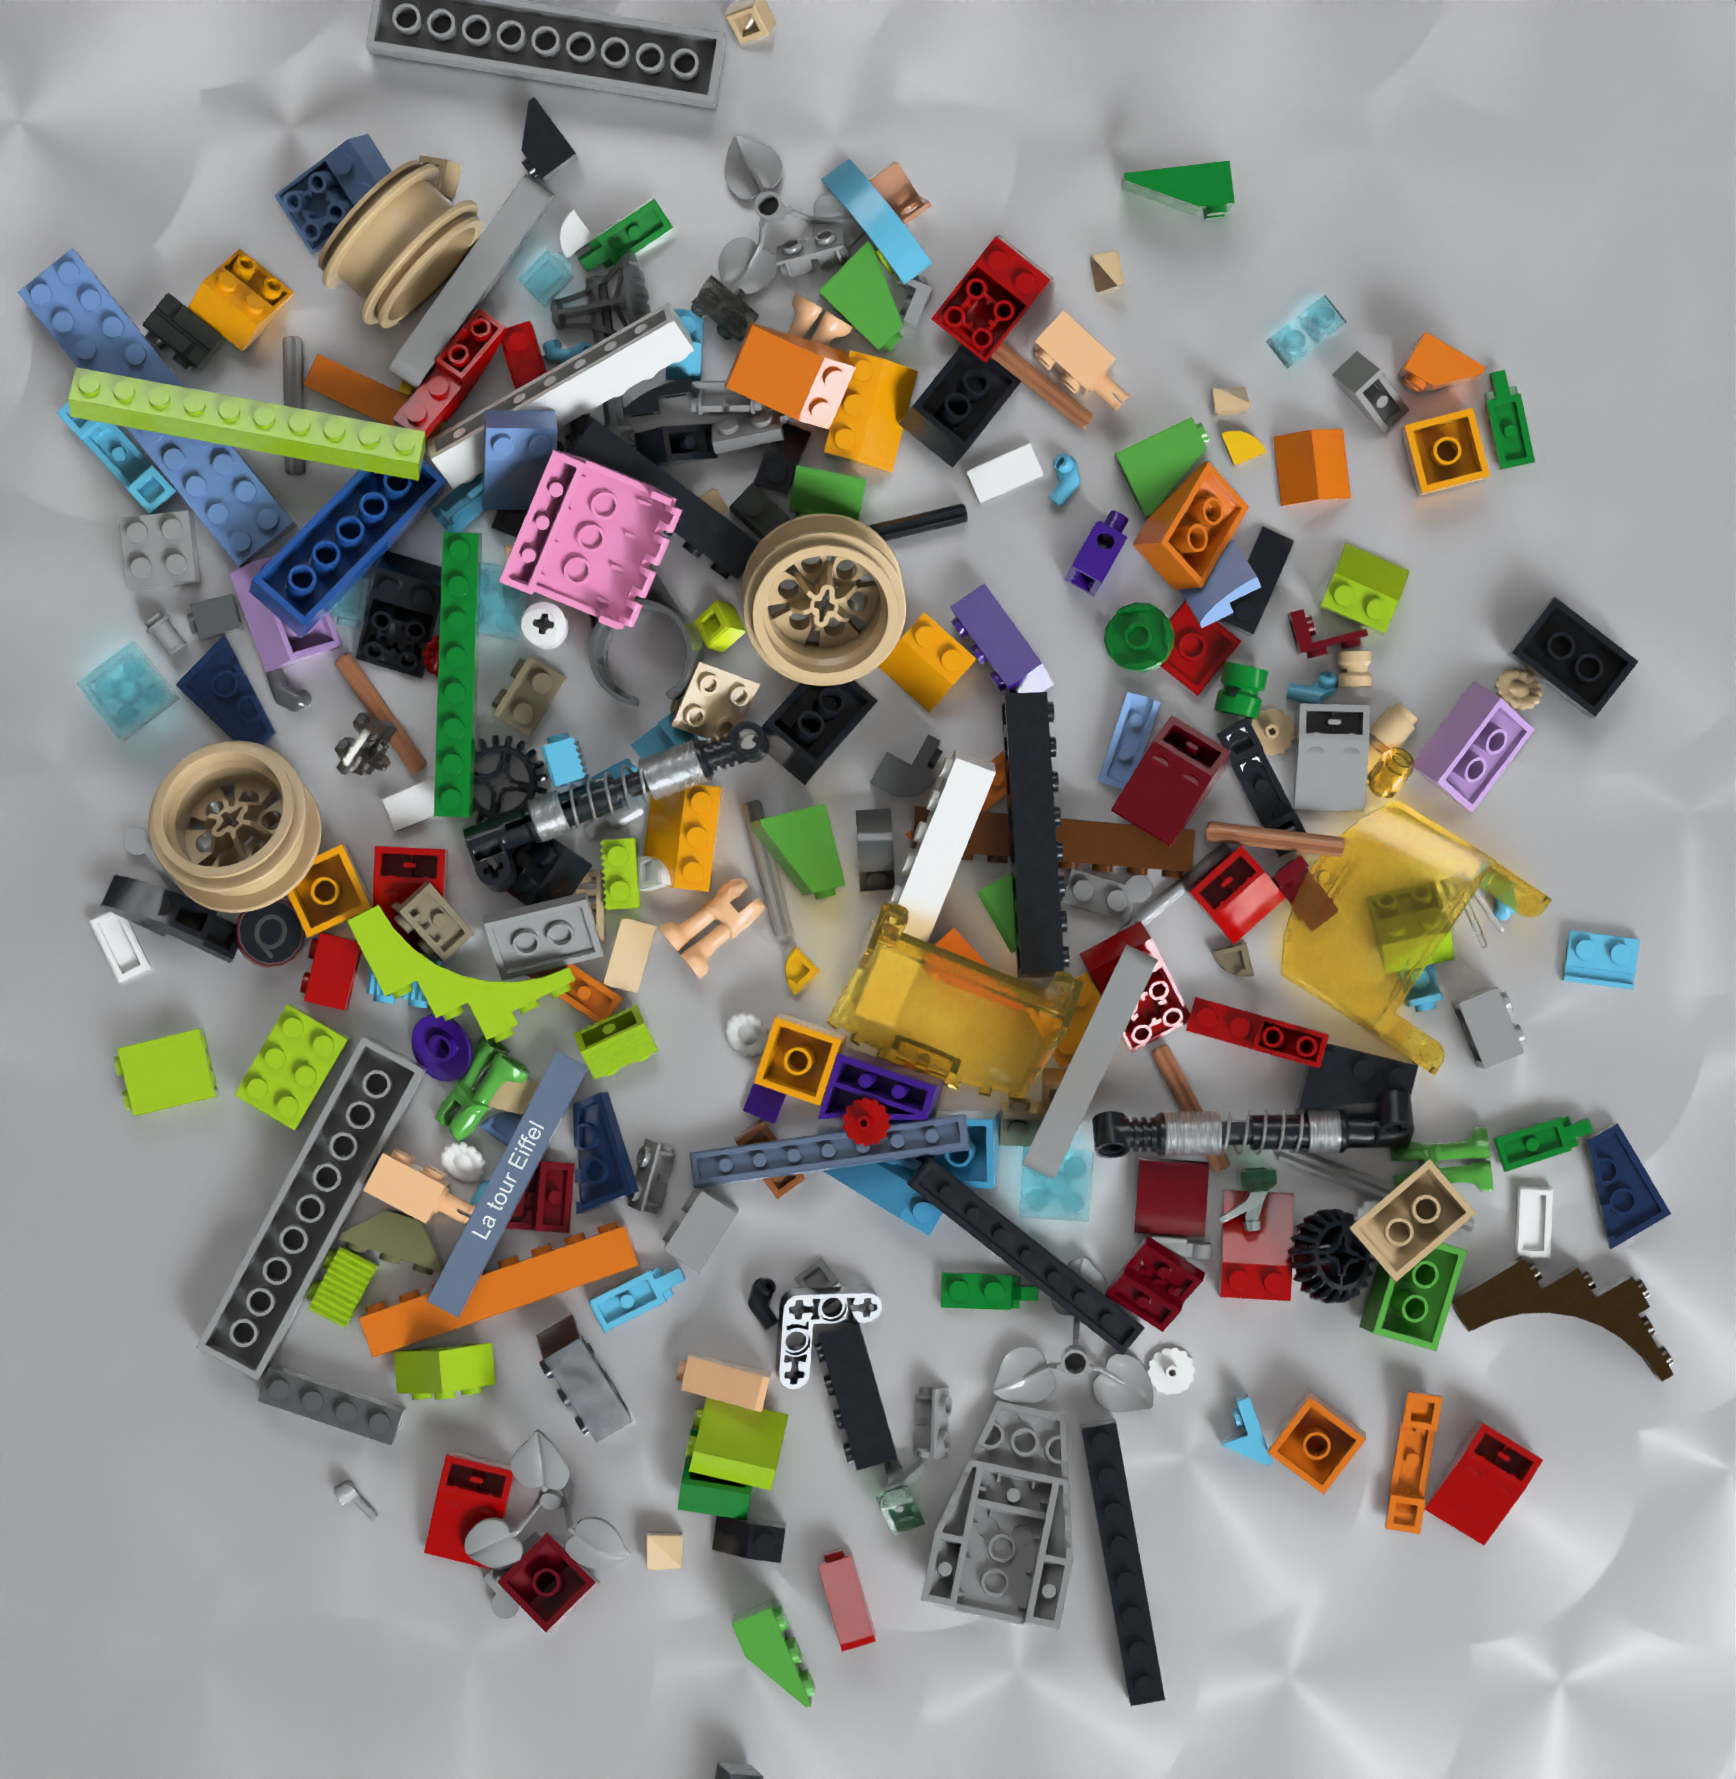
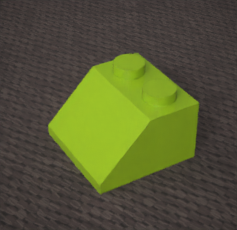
M1345 543L1318 604V608L1379 635H1383L1386 633L1400 601L1410 571Z

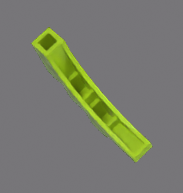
M379 905L347 920L385 997L392 994L394 999H397L413 991L411 983L417 981L435 1018L443 1016L445 1021L463 1013L462 1005L468 1003L485 1039L494 1038L496 1043L515 1034L512 1028L519 1024L513 1011L519 1009L522 1015L540 1005L537 999L549 993L552 998H556L571 990L569 983L575 980L569 967L543 977L515 982L485 981L459 975L434 964L413 949L392 927Z

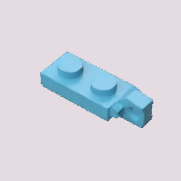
M680 1266L663 1274L660 1267L653 1271L651 1269L588 1302L605 1333L666 1302L668 1298L674 1296L671 1287L685 1281L686 1277Z

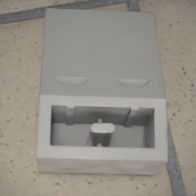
M1305 703L1296 705L1294 810L1364 812L1370 736V705Z

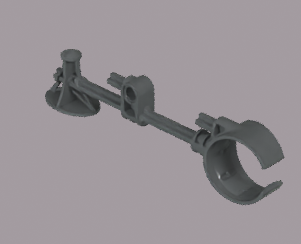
M626 251L607 275L585 278V290L560 299H554L550 306V311L552 312L551 320L557 330L592 329L594 345L617 332L613 329L611 312H616L624 327L628 326V323L621 310H627L630 324L651 313L650 305L647 304L649 300L648 290L644 287L645 277L642 270H640L639 262L633 251ZM620 270L614 298L609 299L607 284ZM624 281L625 295L620 296L622 283ZM588 296L589 303L586 305L563 308L564 303ZM583 315L591 316V323L566 324L565 320L566 318ZM622 395L602 403L605 420L604 426L635 448L636 442L630 438V433L634 432V427L625 420ZM590 413L581 415L570 422L572 434L565 436V453L570 454L567 452V449L591 419ZM650 563L648 568L655 571V569L652 566V563ZM656 573L646 598L636 596L635 601L643 605L641 611L652 610L671 617L683 633L687 649L686 665L679 681L665 693L667 698L679 700L686 691L698 661L703 662L704 660L703 641L694 622L680 610ZM589 614L592 631L589 642V661L597 682L613 698L629 705L639 706V699L622 691L613 681L609 672L608 648L611 638L617 629L598 622L597 617Z

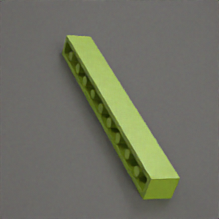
M78 367L75 368L68 397L71 417L419 481L426 449L425 431Z

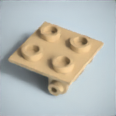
M698 661L683 698L673 700L670 705V712L674 713L675 716L671 726L709 740L714 736L719 740V735L722 733L727 737L728 731L733 730L737 724L745 721L760 684Z

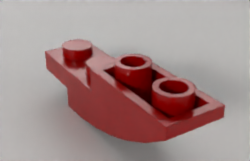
M478 309L435 359L437 367L392 418L394 424L398 427L425 431L426 439L441 420L446 423L483 374L499 347L507 328L481 309Z
M1198 997L1194 999L1186 1031L1316 1068L1321 1067L1329 1039V1034Z

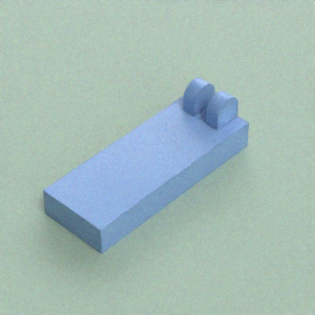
M1127 690L1098 777L1099 782L1124 789L1143 758L1161 701Z

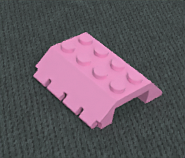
M553 449L499 582L531 595L534 591L597 617L598 622L614 629H623L624 625L633 628L643 606L635 601L636 596L646 598L657 573L648 567L650 563L657 566L660 565L670 539L662 535L663 531L674 532L682 510L674 506L676 498L652 485L589 459Z

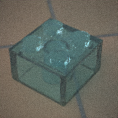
M481 562L479 635L522 642L521 619L528 608L530 594L499 582L505 566Z
M134 641L128 643L76 683L116 737L123 741L180 699L144 650Z
M1023 1146V1161L1030 1148L1029 1146ZM1068 1149L1054 1180L1022 1165L1019 1217L1089 1222L1094 1151Z

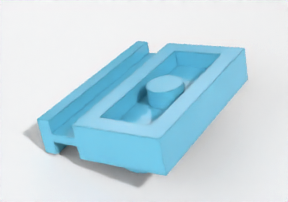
M1569 930L1562 980L1633 990L1640 939Z

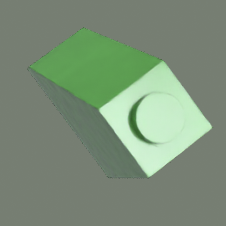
M867 241L818 293L879 354L884 348L890 352L901 341L903 336L900 332L903 330V323L874 248Z
M1192 417L1131 445L1114 455L1144 519L1149 517L1207 449L1205 442L1209 441L1208 435L1202 423L1198 422L1195 424Z
M825 803L750 822L752 831L802 896L814 893L816 900L836 895L834 888L845 885Z

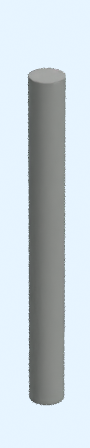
M1221 843L1192 868V872L1184 874L1182 878L1178 879L1120 928L1117 933L1139 921L1146 926L1232 852L1225 843Z

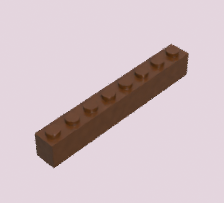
M913 806L910 848L915 849L917 842L913 841L916 828L920 821L926 822L930 812L925 806ZM980 811L961 860H973L974 854L988 855L987 862L1008 863V857H1010L1008 814ZM1061 818V826L1056 827V841H1062L1063 861L1058 862V868L1078 869V863L1092 864V871L1113 872V866L1127 867V874L1147 875L1148 869L1162 870V877L1182 878L1183 872H1192L1195 830L1183 829L1172 846L1169 847L1133 824Z

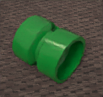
M1224 662L1220 679L1224 684V689L1217 692L1214 710L1239 717L1258 719L1262 703L1258 693L1265 689L1268 671L1243 664Z

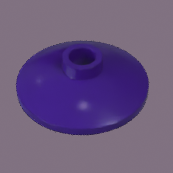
M434 1014L427 1015L417 1022L413 1029L411 1042L418 1064L428 1068L426 1073L439 1081H454L467 1072L472 1058L471 1044L464 1029L454 1019L445 1021L443 1016L435 1018Z

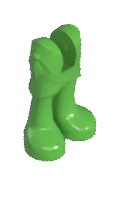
M482 1035L476 1045L475 1053L467 1072L462 1079L457 1080L453 1090L441 1102L435 1115V1119L440 1124L449 1126V1132L458 1141L465 1140L474 1130L482 1116L490 1109L488 1105L491 1099L505 1082L522 1083L531 1074L528 1068L521 1062L508 1056L510 1051L501 1042L496 1043L494 1038L486 1040L484 1035ZM489 1069V1071L487 1072L486 1076L484 1077L482 1083L480 1084L479 1088H478L477 1091L475 1092L474 1089H475L476 1085L478 1084V1082L480 1081V1079L483 1077V1075L486 1073V1071Z
M1487 1126L1474 1128L1470 1138L1458 1142L1421 1144L1420 1142L1411 1141L1409 1148H1394L1390 1150L1392 1161L1409 1162L1418 1160L1420 1167L1430 1159L1450 1183H1471L1482 1192L1493 1191L1490 1160L1461 1166L1438 1167L1439 1160L1490 1158ZM1413 1171L1394 1174V1186L1397 1187Z

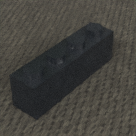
M851 1323L819 1332L820 1341L814 1342L819 1363L826 1361L830 1375L823 1376L828 1395H835L839 1408L833 1410L838 1430L845 1429L849 1442L843 1443V1448L848 1464L855 1462L858 1471L896 1460V1449L860 1323Z

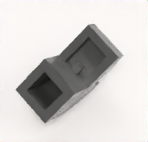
M928 734L912 765L886 752L870 783L897 797H913L925 792L931 787L936 778L924 771L927 766L934 769L943 752L937 748L941 741Z
M891 808L856 810L860 891L891 890L895 885Z

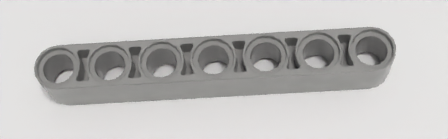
M527 175L520 180L399 350L388 370L414 388L418 389L436 368L435 359L469 321L555 198L554 193Z
M1126 944L1022 1163L1023 1166L1054 1180L1158 959Z

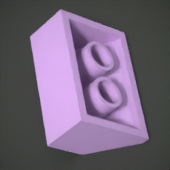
M274 556L253 561L229 573L265 672L298 663L342 646L329 611L301 639L249 592L252 578Z
M1473 681L1425 747L1419 752L1411 766L1427 781L1472 813L1535 729L1502 698Z

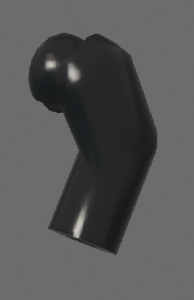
M769 1277L759 1278L753 1283L748 1299L750 1310L765 1331L778 1323V1318L769 1307L772 1295L776 1290L775 1282Z

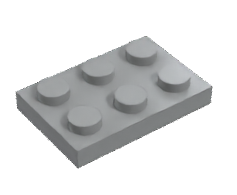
M586 892L483 916V925L502 981L604 956V949Z

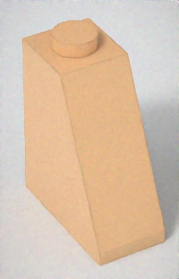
M689 1353L687 1361L680 1360L676 1380L682 1381L680 1389L682 1391L762 1412L771 1372Z

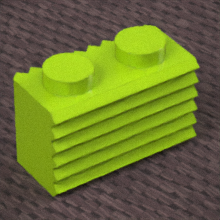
M636 838L602 840L600 844L603 848L600 851L603 853L601 858L604 862L601 865L604 869L601 872L605 874L602 878L605 883L602 886L605 888L603 893L606 895L603 899L606 902L604 908L607 910L640 908Z
M638 1005L626 1008L625 1011H620L619 1014L614 1013L612 1017L608 1016L606 1020L601 1019L599 1023L595 1022L593 1026L588 1025L587 1029L582 1028L580 1032L576 1031L574 1033L580 1053L594 1080L603 1076L614 1075L620 1068L635 1061H644L652 1053L659 1051Z
M341 1245L338 1251L330 1250L322 1266L327 1269V1272L322 1282L314 1281L306 1298L311 1301L308 1307L309 1310L346 1328L380 1264L359 1252L345 1248V1245Z

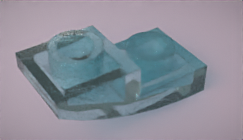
M1324 295L1271 336L1266 343L1288 369L1347 321L1328 297Z

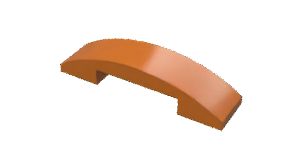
M1407 1391L1394 1454L1385 1529L1420 1534L1426 1501L1425 1491L1435 1431L1437 1432L1442 1396Z

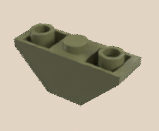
M390 1208L341 1233L339 1239L347 1242L345 1247L347 1249L366 1254L367 1249L380 1252L379 1259L398 1265L400 1260L414 1263L413 1270L428 1275H433L434 1270L440 1272L445 1263L425 1224L408 1214Z

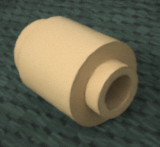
M1399 702L1393 707L1388 706L1370 727L1371 737L1369 744L1381 754H1384L1386 751L1394 754L1415 730L1414 725L1418 721L1417 717Z

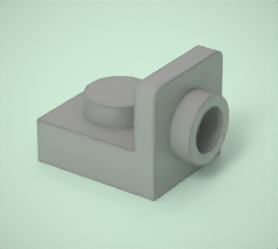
M920 275L915 276L905 285L899 278L897 279L898 285L915 292L913 296L907 294L899 313L905 316L903 325L917 330L932 294V287L927 285L928 279Z

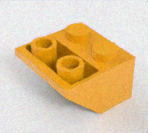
M239 249L202 281L188 309L243 352L264 332L294 292L253 258Z

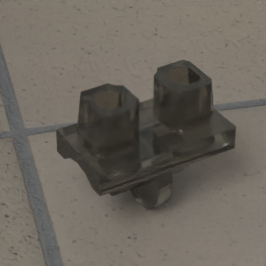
M712 275L705 280L692 300L691 311L699 318L709 316L718 324L716 327L717 332L726 341L735 338L738 342H741L750 323H754L759 317L758 313L742 301L746 294L744 290L739 288L733 293Z
M361 712L353 721V727L359 733L357 738L345 737L339 741L334 749L341 760L336 768L343 775H346L348 772L356 773L360 776L371 775L374 769L386 771L391 764L390 759L385 753L389 749L387 743L398 728L393 722L380 721L372 713Z

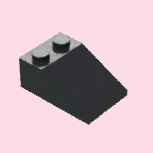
M962 344L898 424L953 468L1022 381L992 357L985 363Z
M854 680L831 686L800 683L761 727L769 739L770 747L768 754L803 785H806L878 700ZM754 736L752 741L756 744L758 742V737Z

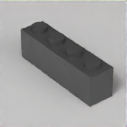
M275 1364L268 1368L258 1398L259 1402L388 1445H392L395 1442L406 1410L404 1407Z

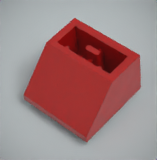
M1242 845L1234 849L1187 892L1233 945L1286 898Z

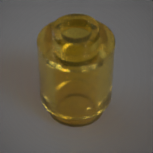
M1393 747L1385 751L1367 775V784L1372 793L1382 798L1395 797L1413 773L1414 759L1412 755L1400 747Z

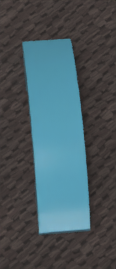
M847 159L821 179L822 183L841 207L847 210L879 250L885 262L904 285L932 264L924 250L894 210L850 159Z
M69 402L57 412V415L93 451L149 514H153L176 492L173 486L117 425L71 417Z

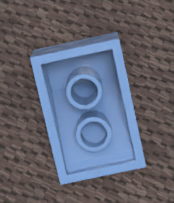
M484 410L482 510L529 509L553 449L557 450L558 428L555 411Z

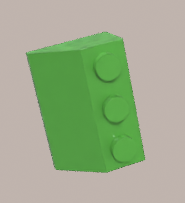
M1442 1242L1397 1282L1378 1263L1359 1327L1374 1334L1437 1351L1467 1250Z

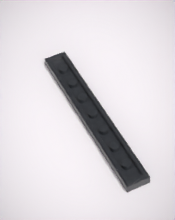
M928 1156L908 1180V1186L1122 1355H1124L1145 1327L931 1157Z

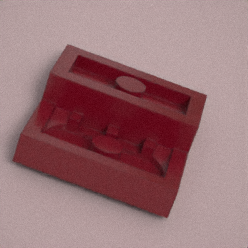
M541 1160L505 1229L569 1233L575 1163Z
M1139 1157L1134 1233L1204 1237L1209 1162Z
M1146 1236L1111 1282L1105 1295L1163 1332L1182 1311L1183 1304L1187 1298L1203 1282L1205 1272L1151 1237Z

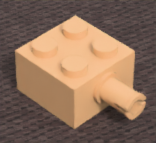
M1064 310L1035 340L1033 349L1036 352L1033 357L1046 370L1049 371L1053 367L1061 374L1060 383L1072 394L1075 395L1079 391L1084 396L1088 391L1091 392L1093 390L1114 412L1131 396L1107 375L1109 373L1108 369L1113 365L1115 357ZM1112 394H1114L1122 403H1120Z
M400 1148L394 1149L393 1152L388 1150L382 1153L363 1191L425 1224L432 1219L434 1213L437 1214L440 1211L459 1221L464 1226L467 1225L470 1216L460 1212L458 1209L472 1215L476 1206L449 1193L448 1187L451 1182L444 1179L446 1176L444 1171L430 1164L423 1168L413 1163L415 1156Z

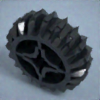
M498 735L492 736L493 746L489 748L485 739L478 741L482 751L478 753L475 750L474 771L478 764L486 757L501 753V756L493 772L489 774L474 772V782L486 785L491 792L490 810L481 805L474 794L473 812L475 810L479 812L475 823L483 822L486 816L490 817V820L521 808L523 802L534 799L536 792L542 795L547 794V789L537 787L538 781L548 780V775L536 774V770L542 768L545 764L543 761L531 763L530 760L537 754L535 749L530 750L526 755L522 753L526 742L521 740L517 744L516 749L512 748V736L506 737L504 746H500ZM512 755L524 764L528 772L529 783L515 780L510 773ZM504 766L503 773L507 775L505 779H510V783L518 784V787H503L498 795V792L494 790L496 786H492L491 782L483 781V778H498ZM512 791L527 793L524 800L518 806L511 810L500 812L501 805L508 793Z
M1339 1209L1318 1210L1307 1217H1303V1223L1295 1226L1298 1235L1289 1238L1294 1244V1248L1287 1252L1293 1256V1262L1288 1267L1296 1270L1293 1280L1302 1282L1300 1291L1309 1293L1310 1299L1320 1300L1321 1303L1325 1304L1345 1303L1350 1298L1359 1296L1361 1289L1368 1287L1366 1278L1373 1275L1369 1264L1376 1260L1370 1257V1252L1349 1229L1358 1221L1354 1220L1353 1214Z

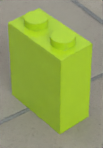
M204 1028L117 1048L118 1056H114V1064L118 1076H124L127 1089L122 1090V1097L126 1110H132L133 1117L220 1096Z
M706 1397L704 1409L696 1408L692 1425L693 1429H698L697 1437L690 1435L685 1456L692 1457L689 1471L771 1490L789 1415L767 1409H762V1412L754 1411Z

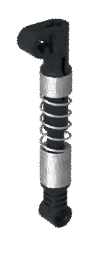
M744 721L737 724L733 730L728 731L727 737L723 733L719 735V740L715 736L712 737L711 743H708L707 740L701 741L696 738L690 740V742L680 743L676 747L667 748L663 752L654 753L650 757L640 758L638 761V771L634 773L626 765H622L620 778L615 779L610 772L605 771L601 779L594 780L588 777L586 784L577 787L575 784H571L569 790L563 793L557 790L551 791V793L548 792V794L541 795V797L538 796V798L535 797L523 802L521 808L465 828L463 829V834L476 874L480 881L491 891L498 893L506 892L512 888L517 879V871L510 849L531 841L541 843L549 839L552 840V838L559 835L562 836V834L565 835V833L572 832V826L574 825L579 829V824L592 819L596 823V817L607 813L613 817L615 810L624 807L623 801L627 809L631 810L630 799L639 795L648 804L647 792L651 793L654 800H658L661 797L664 798V796L667 797L674 794V792L677 793L681 790L684 791V789L687 790L691 786L700 785L704 781L712 780L714 774L719 772V767H721L722 771L727 769V764L731 768L734 767L735 761L739 765L745 762H759L768 754L770 747L769 739L757 723ZM749 735L758 737V742L753 748H742L741 744L745 737ZM624 768H625V769L627 770V772L629 773V774L626 775V776H624ZM503 852V854L493 857L494 861L501 868L499 870V877L494 878L492 876L494 874L493 866L487 860L482 862L480 860Z
M1400 1090L1384 1092L1376 1098L1372 1113H1346L1342 1109H1307L1304 1114L1302 1109L1300 1111L1301 1114H1286V1111L1283 1110L1281 1115H1268V1111L1265 1110L1264 1115H1250V1111L1247 1110L1246 1120L1232 1121L1230 1110L1228 1111L1227 1121H1221L1220 1112H1215L1214 1110L1212 1112L1207 1110L1206 1112H1158L1154 1117H1149V1121H1147L1146 1117H1141L1140 1121H1138L1137 1117H1132V1120L1129 1121V1117L1124 1113L1107 1111L1095 1115L1092 1119L1094 1151L1099 1157L1111 1159L1126 1155L1130 1148H1132L1133 1152H1138L1139 1148H1141L1142 1152H1147V1147H1149L1151 1152H1156L1159 1156L1168 1155L1169 1157L1171 1155L1202 1156V1154L1204 1156L1209 1154L1211 1156L1216 1154L1222 1156L1226 1152L1228 1145H1233L1238 1155L1244 1152L1246 1145H1250V1149L1256 1155H1259L1262 1150H1271L1277 1155L1280 1150L1289 1149L1295 1155L1299 1149H1306L1308 1154L1344 1153L1348 1148H1409L1414 1132L1411 1095ZM1236 1145H1242L1240 1152L1238 1151Z

